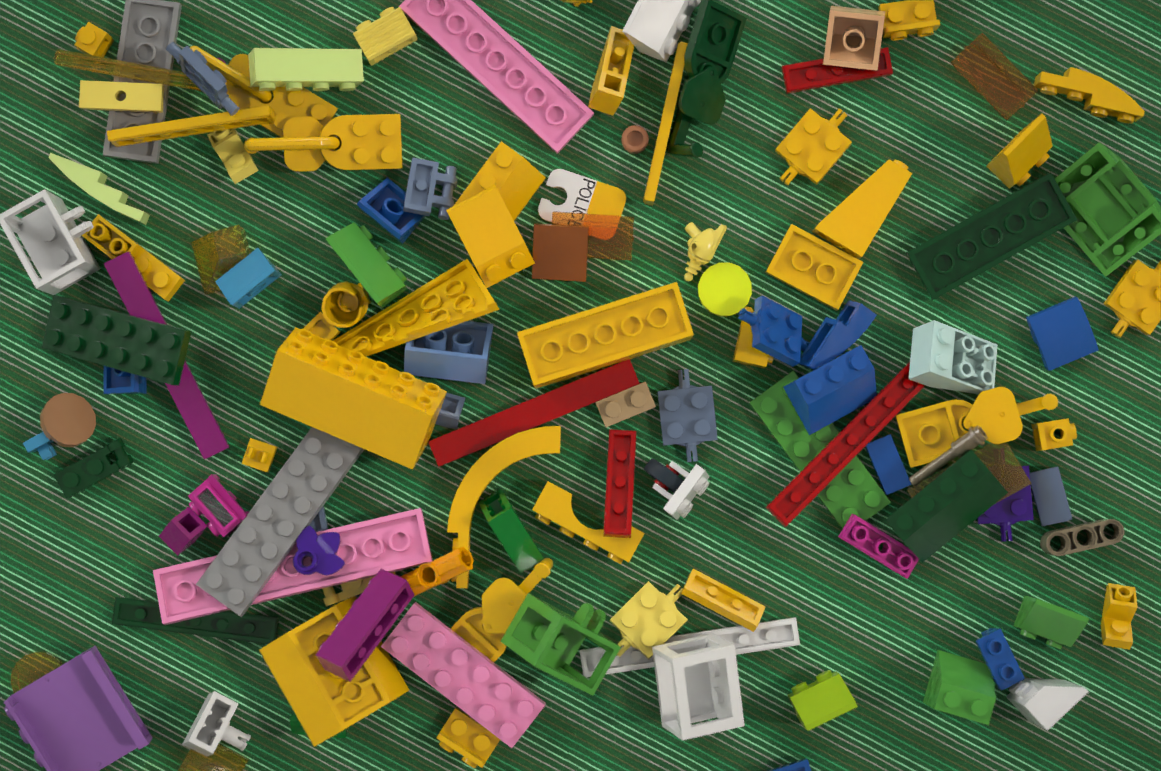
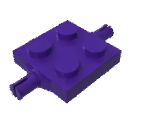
M1005 448L993 449L995 465L988 469L1008 493L977 518V524L993 523L1000 525L1001 542L1013 541L1011 524L1019 521L1034 520L1029 466L1014 467L1006 464Z

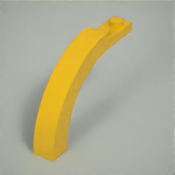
M545 426L517 433L493 446L475 462L463 478L451 505L447 532L458 533V538H453L452 551L465 547L470 552L471 523L477 502L488 484L501 471L513 463L531 456L560 454L561 426ZM469 571L451 579L452 582H456V588L469 587Z

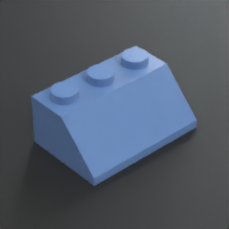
M466 321L406 342L404 372L414 376L485 384L489 366L493 324Z

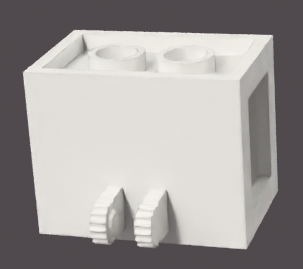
M45 189L1 213L0 225L36 289L55 295L101 268L82 236L93 229V224L91 221L77 226L74 221L85 213L84 208L78 206L68 211L60 197ZM40 201L46 204L23 218L15 216ZM14 232L18 234L42 279L36 274Z
M712 633L652 646L662 727L683 741L744 726L734 644ZM716 717L719 718L717 720L691 725V723L712 719Z

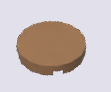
M61 393L53 396L44 405L40 414V426L45 436L49 440L52 439L57 445L61 447H75L83 444L93 434L96 426V415L92 406L83 397L74 393Z

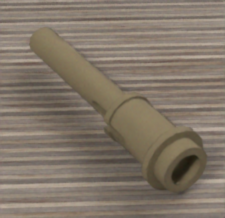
M979 425L976 427L971 426L968 433L951 443L950 449L909 477L910 482L917 486L956 457H963L979 444L983 446L985 440L988 439L984 430Z

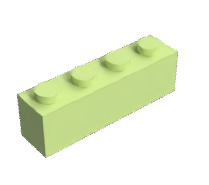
M254 48L248 54L250 87H259L260 91H272L276 87H286L287 91H299L303 89L302 87H313V91L329 90V87H339L340 91H353L364 82L362 49Z

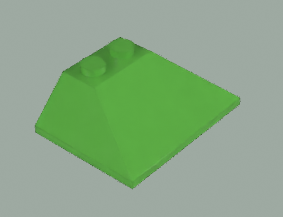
M1097 143L1055 178L1077 218V221L1064 227V229L1105 277L1161 234V206L1125 162L1102 143Z

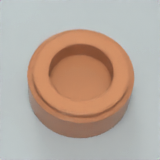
M636 125L625 129L621 139L623 148L632 154L644 151L649 141L646 130Z

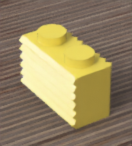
M389 7L380 13L381 18L372 23L370 20L364 21L356 27L357 31L353 35L371 66L418 40L401 7L397 9Z

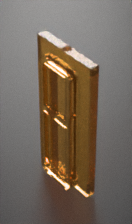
M983 33L968 46H965L964 50L950 62L1006 121L1018 109L1024 107V104L1038 91Z
M553 211V225L589 227L588 258L632 260L634 217Z

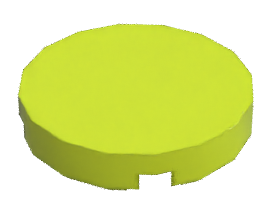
M730 262L717 263L710 266L702 274L698 283V296L702 306L710 313L720 317L739 313L748 304L752 295V283L748 274L740 266Z

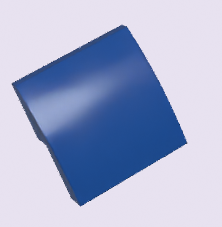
M1076 296L1026 317L1033 341L1037 343L1044 366L1048 371L1099 350L1089 321Z

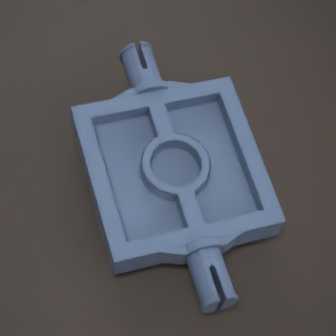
M171 42L166 47V51L181 65L182 72L219 109L224 107L231 116L239 111L240 107L227 94L228 90L225 84L227 81L224 76L216 69L212 71L206 65L207 60L198 50L193 52L188 46L181 50L175 42Z
M684 369L685 380H683V371L677 370L679 387L672 390L658 391L663 446L675 444L686 446L687 462H692L691 451L693 462L698 461L696 445L704 441L718 440L712 386L696 387L690 385L689 369Z

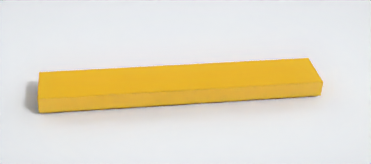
M684 42L678 43L643 199L644 204L652 206L655 201L684 70V57L688 43Z
M267 105L241 109L233 116L229 112L109 130L107 131L108 141L114 146L121 147L273 123L276 120L274 111Z

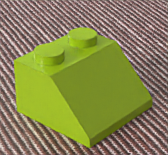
M831 670L822 672L816 676L817 681L809 685L806 682H802L792 687V693L787 695L801 725L807 731L858 707L837 671L833 673Z

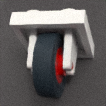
M652 458L644 468L645 472L655 479V484L652 488L669 500L663 509L676 520L680 516L683 518L687 516L693 507L691 503L696 494L701 496L710 484L707 481L709 475L697 464L688 473L673 461L669 465L664 466ZM679 475H682L685 480L681 479ZM668 489L672 491L674 495H671L669 492H667Z

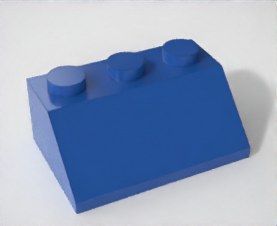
M862 345L783 387L809 435L869 403L877 395L875 369Z

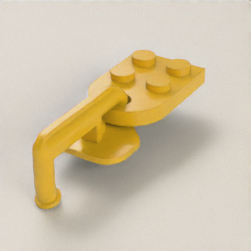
M198 46L190 47L193 52L198 50L207 60L206 65L212 71L216 69L224 76L227 81L225 83L228 90L227 94L240 107L239 110L269 105L275 113L276 121L260 125L283 138L285 122L292 117L311 116L325 126L332 120L338 110L337 107L304 87L299 91H287L286 87H276L275 90H272V93L271 91H260L259 87H250L249 57L247 54L234 56L227 65Z
M400 114L342 115L330 120L325 126L311 116L292 117L283 126V138H248L244 143V148L250 154L257 153L258 151L284 150L285 164L289 169L297 172L315 171L325 160L331 166L340 170L402 169Z
M996 387L980 392L973 405L964 400H949L898 414L896 419L910 468L932 462L950 449L952 442L968 433L969 431L965 429L969 430L971 426L976 427L979 425L988 437L986 440L993 444L1015 440L1020 436L1023 428L1021 415L1043 409L1053 410L1058 405V399L1054 394H1046L1043 397L1016 404L1015 397L1008 388Z
M544 558L540 563L536 564L534 570L519 586L509 578L495 580L482 594V607H476L467 611L450 629L492 662H495L507 648L501 642L502 637L527 594L541 579L549 576L550 570L553 567L552 559Z

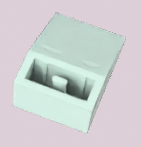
M933 320L913 328L909 379L929 387L974 394L993 389L995 385L997 344Z

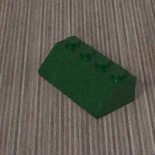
M971 449L888 517L886 522L923 563L1008 492Z

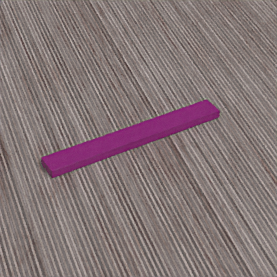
M130 251L104 263L130 315L167 325ZM185 360L179 386L165 384L205 460L230 446Z

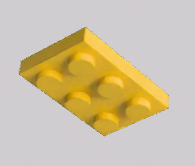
M791 224L765 273L837 311L857 276L863 261Z

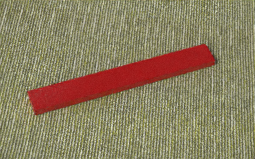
M628 359L428 441L437 465L440 467L501 442L517 433L540 426L640 383L632 363Z
M910 362L765 507L784 527L925 386L909 379Z

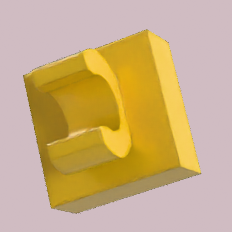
M250 438L242 464L269 472L277 446Z

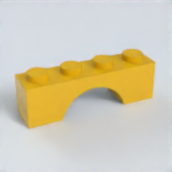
M547 481L532 509L537 513L535 515L536 519L547 525L551 521L561 526L559 531L571 538L575 534L585 539L583 544L595 551L599 547L609 552L607 557L619 564H622L623 560L627 562L631 560L645 533L632 527L631 538L603 537L604 529L586 527L575 517L571 505L572 494Z

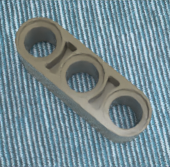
M1100 519L1044 533L1040 540V546L1046 554L1053 556H1063L1120 542L1124 536V527L1119 521L1114 519ZM1107 524H1110L1114 529L1113 536L1109 539L1103 534L1104 527ZM1084 530L1087 534V541L1080 545L1077 541V534L1079 531ZM1054 536H1057L1061 541L1060 548L1056 551H1053L1050 547V540Z

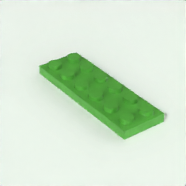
M792 371L749 404L799 472H801L839 431L831 423L811 435L808 434L783 388L787 384L799 379L796 373ZM857 456L817 495L841 529L844 528L851 514H855L866 521L891 503Z

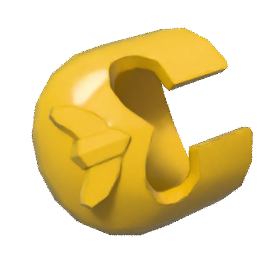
M337 283L328 290L323 298L321 309L324 318L328 323L338 328L352 327L367 312L368 304L371 303L368 292L361 283Z

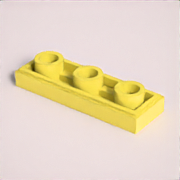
M80 80V109L163 113V84ZM126 94V98L123 101H119V96Z

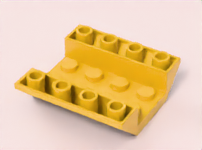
M356 596L336 604L259 650L314 747L409 691L389 653L381 647L382 641H380L351 682L324 670L316 657V653L319 651L322 643L326 642L335 630L337 623L351 609L353 602L357 599Z

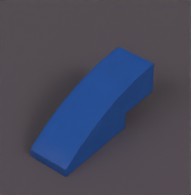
M848 300L836 320L828 317L824 319L800 358V365L814 370L836 358L856 342L877 315L862 303Z

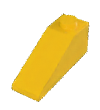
M611 26L588 104L589 108L612 116L624 98L634 45L622 32L623 30Z

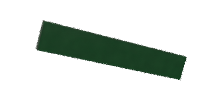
M117 596L115 597L112 624L269 644L277 639L279 617L245 613L243 617H240L233 611H223L164 625L162 624L159 602Z

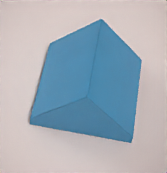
M256 248L215 282L229 303L240 309L282 274L263 252Z

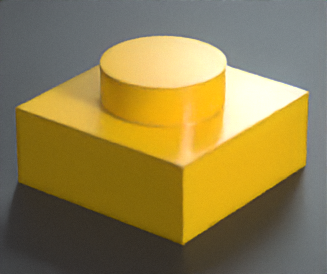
M322 312L317 314L303 328L325 340H333L340 333L334 325L328 323Z

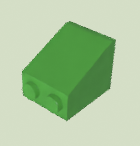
M937 650L923 703L935 710L989 725L996 701L994 680L987 664Z

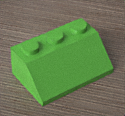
M354 222L331 234L326 240L374 301L383 309L408 289L404 284L407 278L398 267L393 270L389 266L387 261L391 258L381 246L377 249L373 246L370 240L374 237L364 225L359 228Z

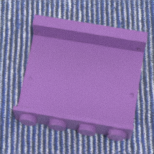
M96 646L91 647L10 695L4 701L6 705L4 709L7 716L12 721H16L20 727L19 734L26 744L30 743L35 751L34 758L40 767H45L47 771H99L134 749L138 748L140 750L145 747L153 738Z

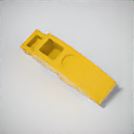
M1070 67L1064 72L1063 76L1041 71L1035 77L1033 87L1041 89V93L1047 95L1061 93L1067 95V98L1073 101H1083V99H1086L1083 110L1091 111L1093 116L1106 118L1107 115L1118 117L1117 121L1132 124L1134 121L1136 122L1144 117L1145 111L1128 94L1107 80L1087 71Z
M98 214L92 221L93 229L82 236L111 259L130 251L147 286L169 302L185 280Z

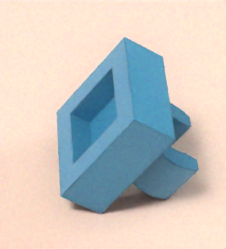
M44 432L23 443L28 453L38 451L43 460H48L57 455L55 449L50 444L54 441L52 439L49 440Z

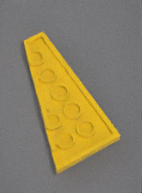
M467 258L333 341L341 347L358 351L367 357L500 309Z

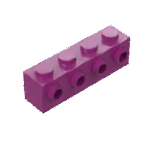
M380 569L376 576L369 581L366 589L353 602L351 609L337 623L335 630L326 642L322 643L319 651L316 653V657L324 670L351 682L414 597V593L406 579Z

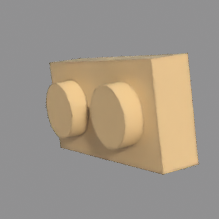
M646 382L595 402L605 427L656 407Z

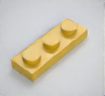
M692 569L681 592L682 595L752 632L758 627L765 610L764 605L695 569Z

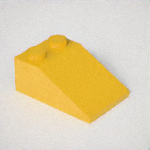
M1040 114L986 166L1008 188L1015 184L1020 187L1031 176L1028 171L1034 165L1039 168L1050 157L1047 152L1053 145L1046 117Z
M496 185L446 210L486 288L535 264Z

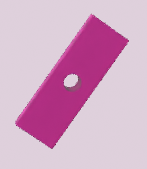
M851 514L838 536L908 579L919 560L908 547L855 514ZM883 543V548L879 551L878 547Z

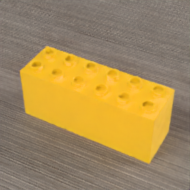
M677 282L517 332L535 389L689 341L694 336Z
M295 327L276 352L260 405L413 470L428 444L447 391L434 383H426L419 380L408 372H400L393 369L384 362L367 358L358 351L341 347L335 341L315 336L309 330Z

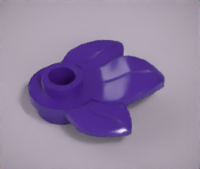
M308 526L297 537L298 551L294 555L293 565L300 574L311 575L318 572L327 576L338 572L345 565V562L335 555L340 546L339 533L327 532L317 536L315 530ZM306 557L312 558V563L309 566L303 565V560Z

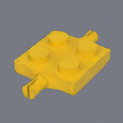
M810 108L777 146L775 152L783 157L789 165V168L780 177L782 182L785 181L784 184L789 185L794 177L799 174L806 176L817 185L851 146L852 141L838 129L840 123L847 117L845 112L842 113L843 110L838 109L832 118L828 120L822 118Z
M1138 259L1133 260L1104 302V305L1114 311L1120 319L1113 330H1111V333L1115 334L1114 336L1121 338L1128 326L1136 327L1145 335H1151L1160 322L1161 261L1153 269Z

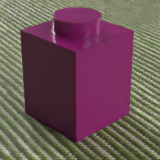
M187 507L168 523L159 537L178 556L196 542L207 528V525L190 507Z

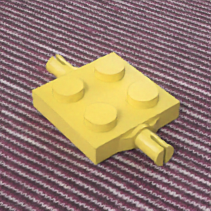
M648 581L610 619V622L620 631L623 638L617 644L622 647L617 653L619 658L631 646L639 650L649 660L653 656L652 646L665 644L687 622L688 619L677 610L675 602L682 596L683 588L680 585L676 584L665 595Z

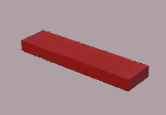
M888 47L880 48L877 71L823 65L824 59L781 67L786 94L891 76L893 74Z
M609 429L603 537L631 538L636 431Z

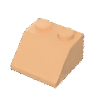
M831 6L823 65L877 71L885 11Z

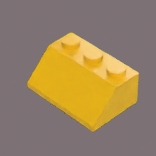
M501 141L454 206L496 185L515 221L546 177L524 157Z

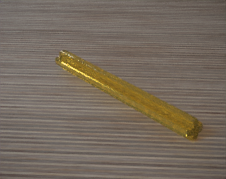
M60 49L55 52L54 62L59 66L201 91L181 71Z

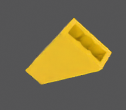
M888 160L814 228L813 233L849 255L860 259L911 177L912 173L908 171V166L899 160Z

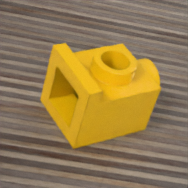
M88 22L85 27H81L77 32L74 45L78 50L101 63L114 39L104 30Z
M1069 418L1031 424L1036 451L1072 446L1073 440L1077 439L1076 427L1074 423H1069ZM1055 429L1060 430V439H1056L1054 437L1053 433Z

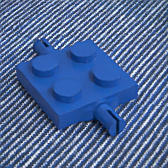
M764 296L755 299L753 313L744 308L739 311L738 319L751 326L753 334L752 347L792 367L800 364L801 350L804 352L810 343L802 338L801 315Z

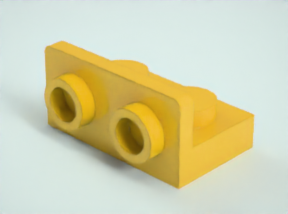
M906 0L884 3L878 6L879 11H885L883 38L891 37L892 41L906 39L907 35L917 34L918 37L930 36L940 26V20L936 19L934 0Z
M457 707L436 737L440 740L439 745L450 753H453L454 750L463 755L462 761L473 768H476L477 765L483 768L500 741L498 737Z

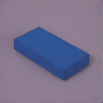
M891 434L872 441L865 446L885 495L912 485Z

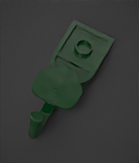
M701 0L686 48L684 65L689 79L684 83L678 110L666 146L667 152L671 155L701 157L703 148L699 142H693L691 145L684 144L691 120L693 118L704 124L713 125L720 119L725 104V95L721 84L727 79L731 71L747 18L713 0Z

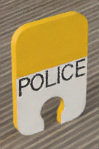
M563 169L552 171L546 186L564 189L567 193V200L562 205H554L550 200L541 198L538 208L539 216L543 220L556 225L588 226L589 236L601 240L611 239L616 233L626 203L624 191Z

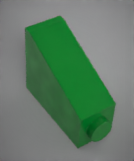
M502 488L478 502L487 522L520 573L533 569L536 564L544 559Z

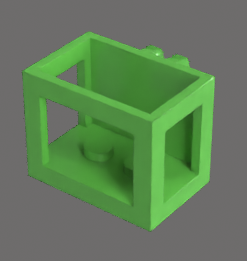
M528 593L502 637L501 642L534 667L593 696L621 648L599 632L605 622L606 613L599 609L594 611L593 605L583 603L573 617ZM585 637L605 650L590 679L570 666Z

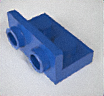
M989 628L981 633L983 637L977 639L976 644L998 689L1004 690L1024 680L1023 673L1000 628Z

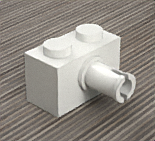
M215 691L210 693L206 697L182 745L206 757L214 753L221 740L243 751L251 735L230 726V720L238 703Z

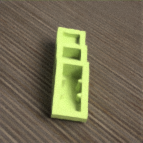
M50 153L49 159L71 181L90 196L124 216L144 225L147 224L150 215L126 205L127 194L104 185L107 175Z

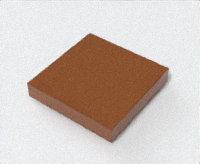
M534 224L533 260L535 264L532 265V279L586 282L589 227Z

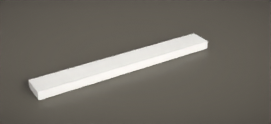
M796 617L760 622L754 632L740 625L674 635L666 642L671 643L714 633L734 644L736 655L800 645ZM630 646L620 658L616 655L606 674L654 667L653 656L648 660L639 650ZM595 647L580 650L582 670L585 677H591L605 653L603 648Z

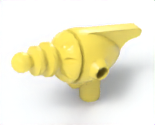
M693 222L685 227L686 232L692 237L688 240V257L690 261L686 263L688 267L685 270L688 273L684 275L685 281H692L693 274L697 275V270L702 269L700 266L711 261L727 229L726 225H720L716 230L708 228L702 232Z

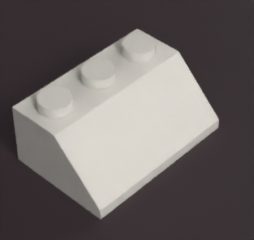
M638 0L622 32L639 52L667 62L670 55L677 48V41L682 31L687 29L694 8L700 4L701 0Z
M1025 678L1009 688L1011 693L1006 698L1029 722L1048 731L1088 693V690L1085 687L1062 679Z

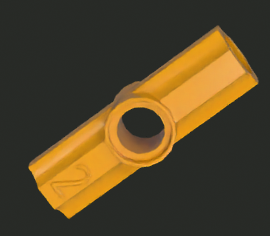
M460 547L438 559L424 563L419 568L400 577L407 580L415 597L473 569L474 559L471 552L467 551L465 547Z

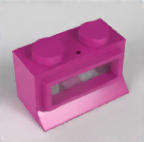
M211 474L188 495L191 499L189 506L198 516L204 514L210 521L207 527L215 536L218 537L221 534L223 537H228L239 527L244 518L248 516L249 511H244L236 502L237 498L235 495L223 487L218 481L220 478L217 474Z

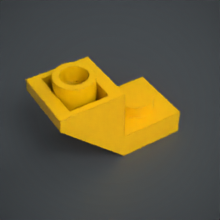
M1108 583L1101 619L1103 645L1130 650L1133 644L1131 621L1138 608L1135 587Z

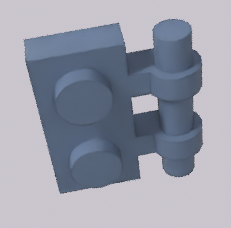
M412 157L403 211L430 216L431 208L437 207L439 209L438 218L448 220L449 215L446 210L454 206L452 195L453 189L457 187V168L447 166L445 174L438 173L439 162ZM435 184L443 187L441 196L434 195Z

